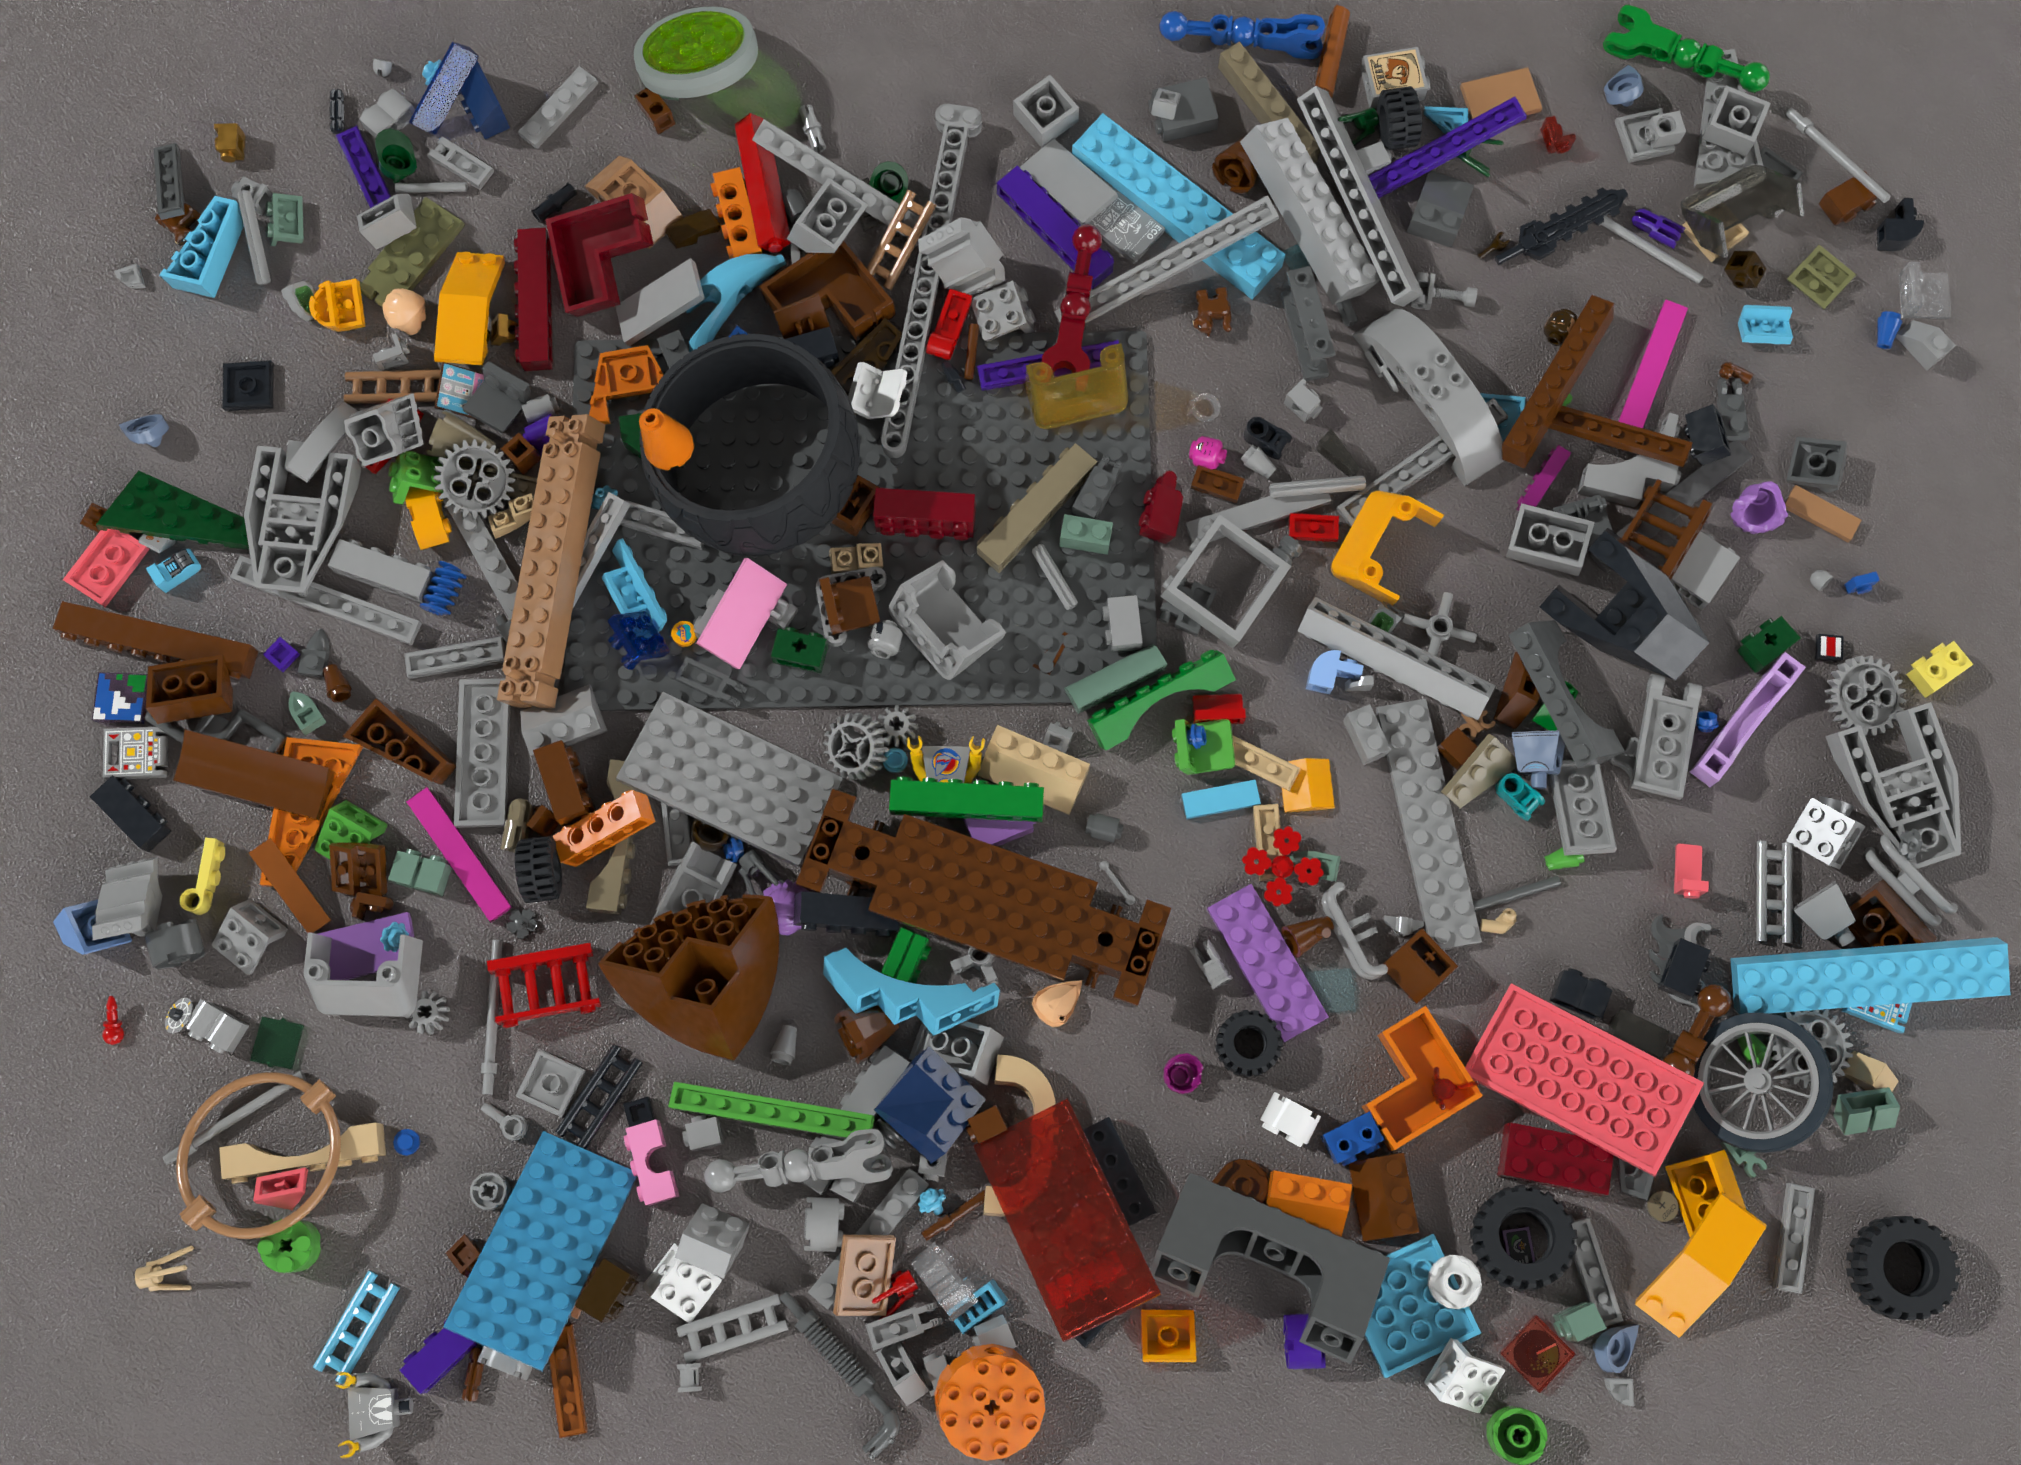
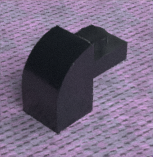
M1903 198L1895 208V219L1886 218L1877 228L1878 251L1903 250L1921 232L1924 220H1915L1917 209L1914 207V198Z

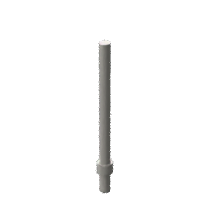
M1793 108L1787 110L1785 115L1797 125L1796 128L1802 134H1807L1883 203L1890 199L1891 195L1813 127L1814 123L1807 117L1803 118Z
M1607 216L1603 217L1604 222L1600 225L1695 283L1699 284L1704 277Z
M492 940L491 960L502 958V940ZM490 974L485 1059L481 1065V1074H483L482 1095H493L494 1074H497V1063H495L497 1023L495 1022V1017L498 1016L500 986L499 979L495 977V974Z
M299 1071L293 1075L303 1080H306V1077L302 1071ZM281 1083L196 1135L192 1140L189 1155L197 1151L198 1146L290 1090L293 1086ZM179 1147L163 1156V1160L167 1165L177 1160Z

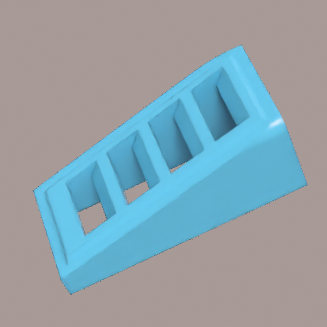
M992 1279L949 1310L948 1314L962 1334H964L1005 1305L1008 1299L996 1281ZM987 1290H989V1292L991 1293V1295H992L993 1298L995 1299V1301H996L995 1304L993 1303V1301L991 1300V1298H990L989 1295L987 1294V1292H986ZM980 1296L987 1305L988 1309L986 1311L977 1297ZM970 1302L979 1313V1316L976 1317L968 1304ZM963 1309L971 1322L967 1323L959 1310Z

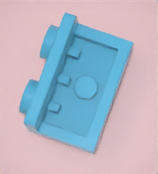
M1744 305L1738 321L1742 342L1791 344L1793 335L1789 319L1792 314V308Z

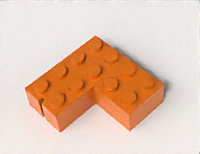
M1426 1006L1377 1035L1405 1079L1362 1106L1365 1113L1370 1111L1376 1125L1381 1127L1380 1132L1384 1138L1383 1142L1389 1152L1398 1149L1483 1096Z

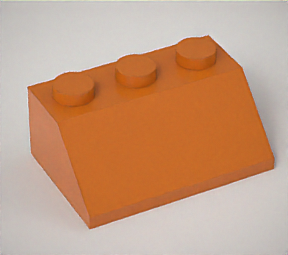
M1273 1170L1270 1172L1266 1205L1278 1208L1285 1214L1301 1218L1311 1225L1327 1229L1332 1234L1342 1237L1349 1211L1352 1184Z

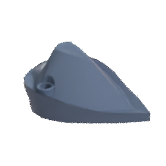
M1629 65L1620 70L1604 87L1607 102L1612 105L1621 104L1624 107L1631 106L1635 99L1642 95L1644 90L1640 74Z
M160 414L148 415L119 424L121 431L130 441L137 444H148L152 447H157L161 444L162 436L169 429L167 422Z
M1629 1324L1610 1328L1599 1336L1596 1343L1592 1345V1348L1595 1352L1596 1361L1603 1371L1620 1373L1625 1369L1634 1348L1639 1325Z

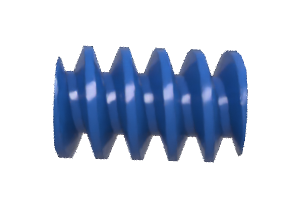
M439 561V565L442 568L435 569V574L438 577L431 578V582L435 586L430 585L427 587V591L430 594L423 596V600L426 603H421L419 606L423 610L438 616L443 614L450 615L451 612L446 606L455 605L450 597L459 596L454 591V588L463 587L458 582V579H466L467 577L458 567L444 561Z

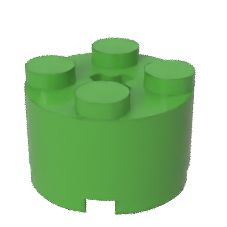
M300 1220L279 1233L262 1237L257 1248L264 1264L271 1270L280 1273H295L310 1268L317 1261L321 1252V1237L318 1229L312 1223ZM289 1241H293V1242L291 1243V1247L293 1248L292 1250H289V1249H288V1248H289V1244H288Z
M1508 1406L1495 1412L1487 1422L1488 1443L1493 1452L1500 1458L1514 1464L1526 1465L1533 1463L1543 1454L1547 1442V1430L1541 1418L1533 1412L1516 1406ZM1514 1430L1521 1431V1434L1518 1435L1519 1441L1512 1438L1515 1434Z

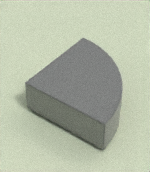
M137 263L114 271L117 278L127 287L134 289L146 288L141 269Z
M1361 676V680H1347L1345 682V691H1370L1374 685L1373 676Z
M1604 1378L1609 1394L1616 1401L1624 1405L1634 1406L1632 1378Z

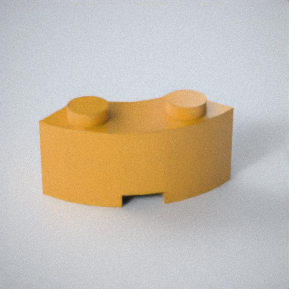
M410 486L405 501L413 519L411 525L420 550L449 542V533L452 532V527L449 519L444 518L441 501H444V499L439 500V496L442 493Z

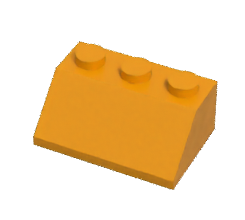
M1725 1149L1665 1166L1689 1237L1692 1236L1703 1219L1705 1209L1721 1192L1746 1209Z

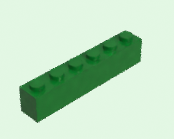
M902 776L897 777V780H891L889 811L891 815L902 816L906 814L923 817L1043 822L1044 787H1039L1037 783H1024V786H1014L1013 782L1008 781L999 782L998 785H990L988 781L975 780L973 784L963 783V780L960 779L938 782V779L923 778V781H912L911 777Z

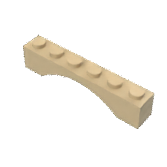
M369 1123L349 1127L341 1135V1152L338 1167L351 1166L353 1160L362 1159V1163L378 1161V1156L386 1155L383 1124ZM247 1143L219 1147L222 1179L231 1180V1184L248 1182V1177H261L305 1167L310 1168V1171L325 1170L329 1158L330 1144L313 1153L290 1157L277 1156L262 1150L256 1145Z

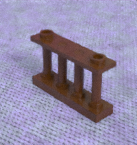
M1657 479L1653 487L1649 485L1643 496L1645 501L1622 539L1628 544L1633 541L1665 556L1666 563L1663 567L1659 565L1658 568L1667 574L1671 580L1708 519L1712 503L1703 499L1699 507H1690L1660 493L1662 481ZM1657 502L1688 516V519L1691 521L1687 527H1679L1649 513V510L1653 503ZM1644 521L1677 536L1676 539L1679 541L1675 547L1672 545L1668 547L1638 533L1637 530Z

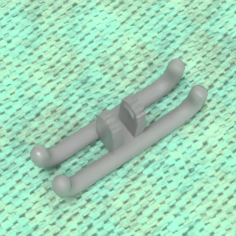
M1882 835L1880 843L1884 851L1902 869L1897 878L1878 859L1873 847L1865 849L1864 855L1871 867L1927 924L1938 926L1942 920L1940 916L1932 915L1913 895L1920 889L1945 913L1954 914L1957 912V904L1949 903L1903 855L1899 854V851H1897L1888 837Z
M1336 882L1325 891L1322 897L1323 911L1332 920L1334 932L1355 972L1364 979L1373 980L1380 978L1387 973L1388 967L1385 964L1372 966L1367 961L1358 943L1378 933V930L1374 927L1354 936L1351 929L1367 922L1371 917L1369 913H1366L1347 922L1336 900V896L1345 889V885L1343 882Z

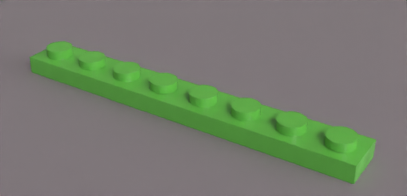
M674 1082L668 1105L670 1109L844 1139L854 1131L872 1129L875 1118L869 1114Z

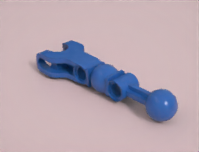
M1171 11L1162 17L1159 28L1163 37L1169 41H1179L1186 34L1210 36L1211 42L1215 45H1224L1226 43L1231 45V41L1234 44L1240 41L1243 47L1254 43L1253 47L1255 48L1259 46L1262 49L1284 51L1299 59H1316L1323 50L1321 37L1325 30V23L1320 16L1308 14L1295 15L1289 19L1264 18L1259 20V18H1256V23L1251 18L1245 16L1238 17L1233 21V16L1228 18L1226 15L1219 14L1214 16L1210 22L1187 20L1181 12ZM1310 25L1318 27L1316 30H1308L1307 28ZM1305 44H1313L1316 46V49L1309 50Z

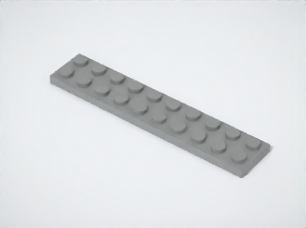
M1426 699L1377 707L1376 713L1379 725L1391 748L1386 757L1425 931L1442 950L1479 944L1482 942L1450 801L1441 793L1446 783Z

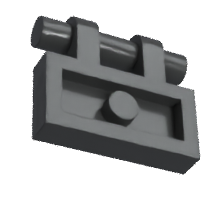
M1183 578L1177 589L1209 611L1217 590L1194 581L1191 589L1184 587L1187 579ZM1168 601L1163 603L1160 609L1162 613L1159 621L1167 624L1171 616L1177 617L1174 627L1194 636L1198 635L1201 628L1200 624Z

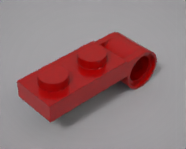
M949 289L935 331L929 338L926 348L927 354L950 361L971 306L972 295Z

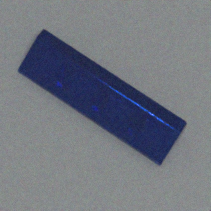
M455 42L451 43L409 121L410 124L428 133L437 134L479 56L469 46Z

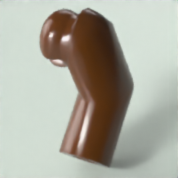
M1731 362L1723 363L1719 370L1720 377L1729 379L1731 376L1740 378L1745 384H1748L1754 375Z

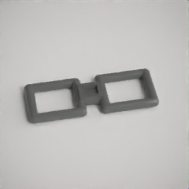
M238 710L230 722L218 714L204 716L193 730V732L228 741L243 721L274 740L267 751L276 754L282 749L287 739L285 735L244 710ZM147 712L145 715L147 722L183 743V731L168 722L157 724L150 713Z

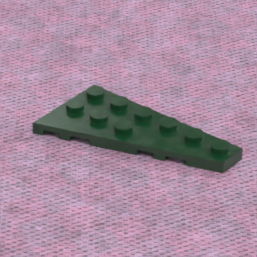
M139 470L96 523L98 530L103 531L114 529L125 534H130V532L144 533L148 536L169 538L170 540H196L200 544L208 545L211 542L223 544L224 547L249 550L244 517Z

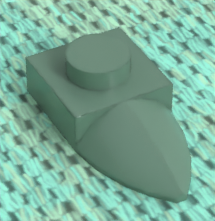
M291 692L289 710L304 735L327 723L315 703L308 696L299 692Z
M1303 851L1289 856L1293 861L1294 867L1296 864L1301 863V859L1304 857L1319 859L1321 862L1320 868L1324 872L1320 879L1336 881L1341 856L1318 851Z

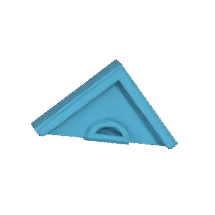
M1426 106L1424 108V115L1444 134L1468 122V108Z

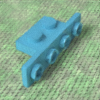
M623 538L618 539L612 551L621 568L604 573L602 580L623 619L646 613L655 631L659 632L667 622L666 612L658 604L655 592L646 582L642 568L634 560L630 546L626 545Z

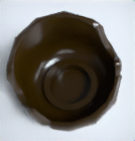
M698 819L694 821L691 828L693 842L706 852L721 849L729 838V834Z

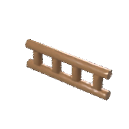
M907 190L866 268L872 276L875 273L885 278L884 287L891 291L936 207L930 201L927 202L925 207L914 202L913 199L916 194L910 190ZM908 209L920 215L914 228L902 223ZM896 231L909 237L903 249L891 244ZM885 252L898 258L891 271L879 265Z
M441 370L345 372L346 382L353 381L352 394L344 395V402L347 404L387 403L389 398L396 399L410 394L411 380H425L424 392L414 393L415 402H436L437 392H434L435 379L440 378ZM401 380L400 393H386L387 381ZM363 381H377L376 394H362Z

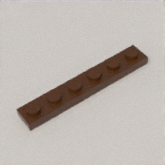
M1561 406L1549 427L1552 430L1684 467L1693 443L1566 406Z

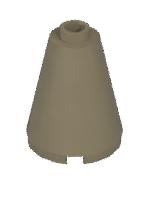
M445 409L442 412L446 414L445 418H438L428 444L433 445L432 450L427 449V454L447 459L445 450H450L453 453V444H457L462 448L463 440H466L468 446L472 445L473 439H476L477 446H481L486 441L487 449L497 444L454 413ZM495 448L494 453L498 454L499 450ZM462 458L459 460L462 462L472 463L467 458ZM477 459V463H476V464L481 465L482 460H481V459Z

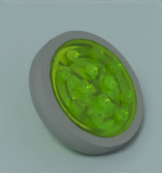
M698 7L669 15L649 27L640 36L634 48L635 66L642 83L652 92L672 98L698 97L722 90L741 79L752 68L758 55L757 39L750 21L741 13L722 7Z

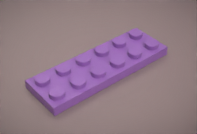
M1252 884L1207 908L1208 913L1269 1019L1276 1022V1028L1281 1031L1282 1035L1280 1038L1283 1043L1329 1018Z

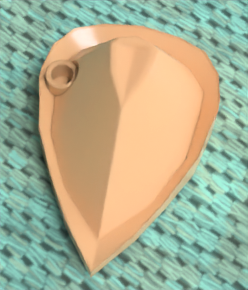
M1082 980L1049 985L1038 991L1032 1000V1007L1038 1018L1052 1028L1064 1025L1075 1009L1081 991Z

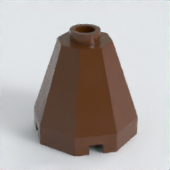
M879 1006L871 1007L859 1013H855L852 1009L844 1010L834 1018L836 1024L841 1022L842 1028L838 1029L839 1036L852 1058L857 1056L855 1060L857 1064L871 1057L899 1029V1024L894 1025Z

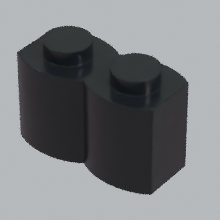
M1568 968V971H1561L1549 1001L1596 1021L1602 1019L1613 990L1606 987L1607 983L1602 980L1593 978L1590 981L1582 977L1583 973L1576 969Z

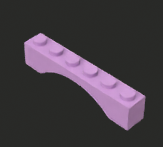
M1786 652L1779 656L1696 762L1690 773L1708 787L1717 783L1732 765L1755 729L1806 667Z

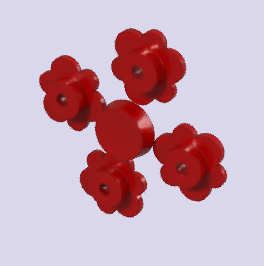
M1290 826L1285 827L1284 830L1276 829L1273 836L1275 840L1273 846L1276 849L1279 848V852L1282 855L1274 858L1272 862L1267 857L1265 850L1259 851L1256 847L1249 848L1247 855L1242 858V862L1245 864L1244 870L1247 874L1253 875L1256 873L1261 876L1265 870L1271 867L1272 872L1278 877L1274 882L1270 881L1266 884L1268 890L1264 893L1265 900L1272 902L1275 907H1279L1281 904H1289L1292 901L1290 893L1293 888L1289 884L1286 885L1284 878L1290 876L1293 870L1299 876L1298 880L1300 883L1307 882L1310 886L1316 885L1319 878L1324 874L1320 868L1321 862L1317 858L1309 859L1304 857L1301 859V863L1296 864L1294 867L1293 861L1287 855L1291 851L1295 852L1299 849L1298 843L1301 841V834L1293 831Z

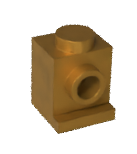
M238 123L214 124V129L218 134V137L215 138V148L221 154V160L224 162L244 160L245 134Z

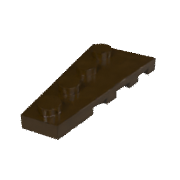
M886 318L831 371L847 396L850 392L857 364L865 362L882 371L900 342L902 333Z

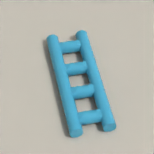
M368 1270L313 1368L322 1372L324 1367L328 1365L338 1372L343 1371L351 1374L400 1287L391 1283L387 1290L374 1283L378 1275ZM368 1292L381 1299L373 1314L360 1307ZM354 1316L367 1323L360 1338L346 1331ZM340 1340L353 1347L346 1362L332 1355ZM338 1375L335 1380L344 1384L346 1377L345 1375Z

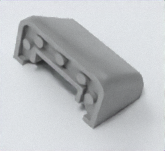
M942 560L902 583L889 604V613L895 623L943 678L951 680L1001 641L1006 632L1001 624L993 619H988L983 623L952 589L956 582L955 572Z

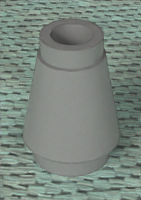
M1253 444L1240 458L1244 462V466L1267 479L1277 469L1263 450Z
M782 1025V1029L770 1052L772 1055L771 1061L782 1065H791L796 1053L797 1028Z

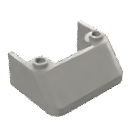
M308 933L304 978L319 1012L327 1015L407 1017L414 1012L417 1004L423 940L408 935H400L398 961H385L377 970L376 981L330 980L329 961L332 938Z

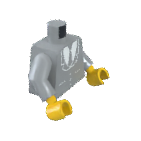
M340 1371L336 1374L339 1376L345 1375L346 1381L343 1385L336 1384L335 1386L341 1389L347 1388L350 1440L341 1442L338 1447L347 1445L350 1451L348 1454L340 1456L341 1458L351 1457L355 1451L360 1453L377 1448L392 1435L393 1428L399 1427V1415L413 1413V1399L411 1397L398 1399V1389L391 1387L389 1381L374 1373H353L351 1376L347 1372Z

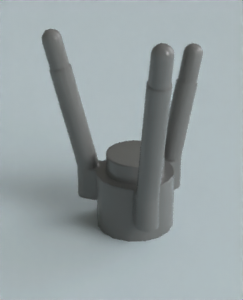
M755 850L747 852L740 858L739 863L742 868L739 870V873L744 878L749 894L756 895L749 875L756 877L763 873L775 886L779 885L778 881L785 882L766 864Z

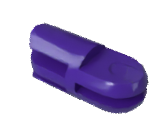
M1645 209L1637 210L1635 212L1636 216L1632 217L1634 226L1648 233L1649 237L1672 249L1675 248L1676 242L1679 241L1680 233H1683L1686 229L1662 215L1658 216Z

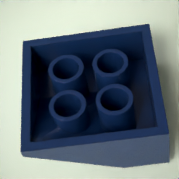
M927 1047L912 1060L874 1108V1111L930 1163H933L947 1153L969 1123L967 1119L976 1114L986 1099L931 1047Z

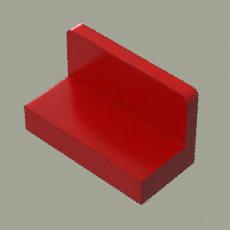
M1241 694L1194 695L1192 698L1194 724L1228 719L1231 724H1244L1246 712L1245 708H1243Z

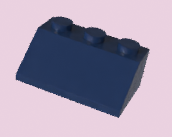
M467 49L451 71L455 80L451 84L457 96L462 94L464 100L460 102L466 114L472 113L474 118L470 121L476 133L481 131L486 140L509 129L510 126L472 49Z

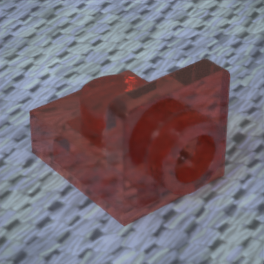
M1546 117L1540 130L1548 154L1555 152L1561 154L1569 151L1576 140V135L1563 136L1562 127L1557 123L1556 117Z

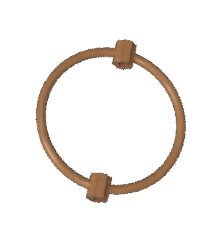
M265 1072L234 1080L211 1095L191 1118L179 1145L176 1163L177 1182L182 1199L187 1206L179 1214L180 1218L195 1231H198L204 1225L220 1235L237 1239H254L270 1236L293 1226L303 1219L326 1194L338 1167L341 1152V1135L337 1117L329 1103L336 1097L335 1093L320 1079L312 1085L293 1075ZM260 1083H281L293 1086L304 1092L300 1099L313 1113L317 1115L322 1111L328 1125L330 1152L320 1183L302 1206L289 1216L270 1225L256 1228H238L215 1220L212 1216L217 1212L216 1208L201 1195L195 1199L188 1179V1155L198 1127L206 1115L220 1101L242 1088Z

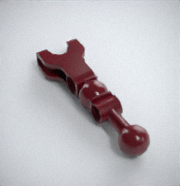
M1091 224L1080 226L1074 231L1072 236L1073 246L1078 251L1075 271L1069 272L1066 295L1060 304L1062 317L1057 343L1048 348L1042 356L1039 382L1043 384L1051 382L1054 371L1059 368H1067L1075 375V388L1079 390L1086 389L1090 360L1082 350L1081 345L1085 321L1091 311L1089 298L1093 276L1089 275L1092 254L1098 251L1102 244L1100 231Z

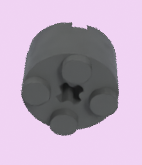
M196 919L181 922L180 925L175 926L173 922L163 923L157 926L158 930L145 933L152 967H155V969L181 966V962L189 959L190 962H194L205 956V949Z

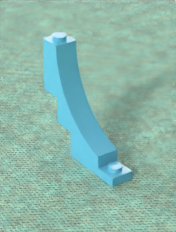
M847 948L832 952L824 957L823 975L855 1013L878 1005L894 1025L917 1016L933 1036L998 1006L1000 989L995 983L980 987L974 992L965 983L943 986L921 985L886 976L861 962Z

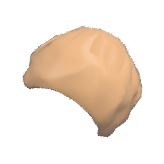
M393 289L386 296L385 302L382 305L384 318L388 325L408 335L418 333L421 329V323L426 319L425 299L408 289Z

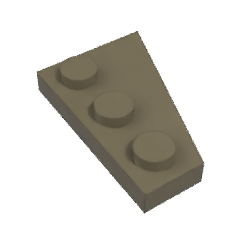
M1488 734L1441 793L1461 809L1517 767L1516 758L1496 737Z

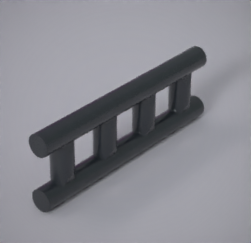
M615 1044L612 1045L555 1131L561 1137H564L567 1131L580 1139L576 1146L585 1150L643 1064V1062L636 1058L633 1059L631 1064L620 1058L618 1054L622 1049ZM611 1065L624 1072L616 1086L603 1078ZM596 1087L609 1094L601 1108L588 1100ZM582 1109L595 1117L587 1130L574 1123Z

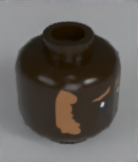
M1568 309L1554 311L1550 315L1543 329L1550 344L1554 346L1563 344L1577 321V315Z

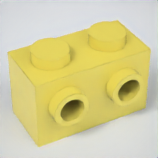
M1955 641L1947 646L1942 642L1930 651L1933 656L1927 660L1923 656L1911 664L1914 669L1906 675L1925 698L1973 665Z

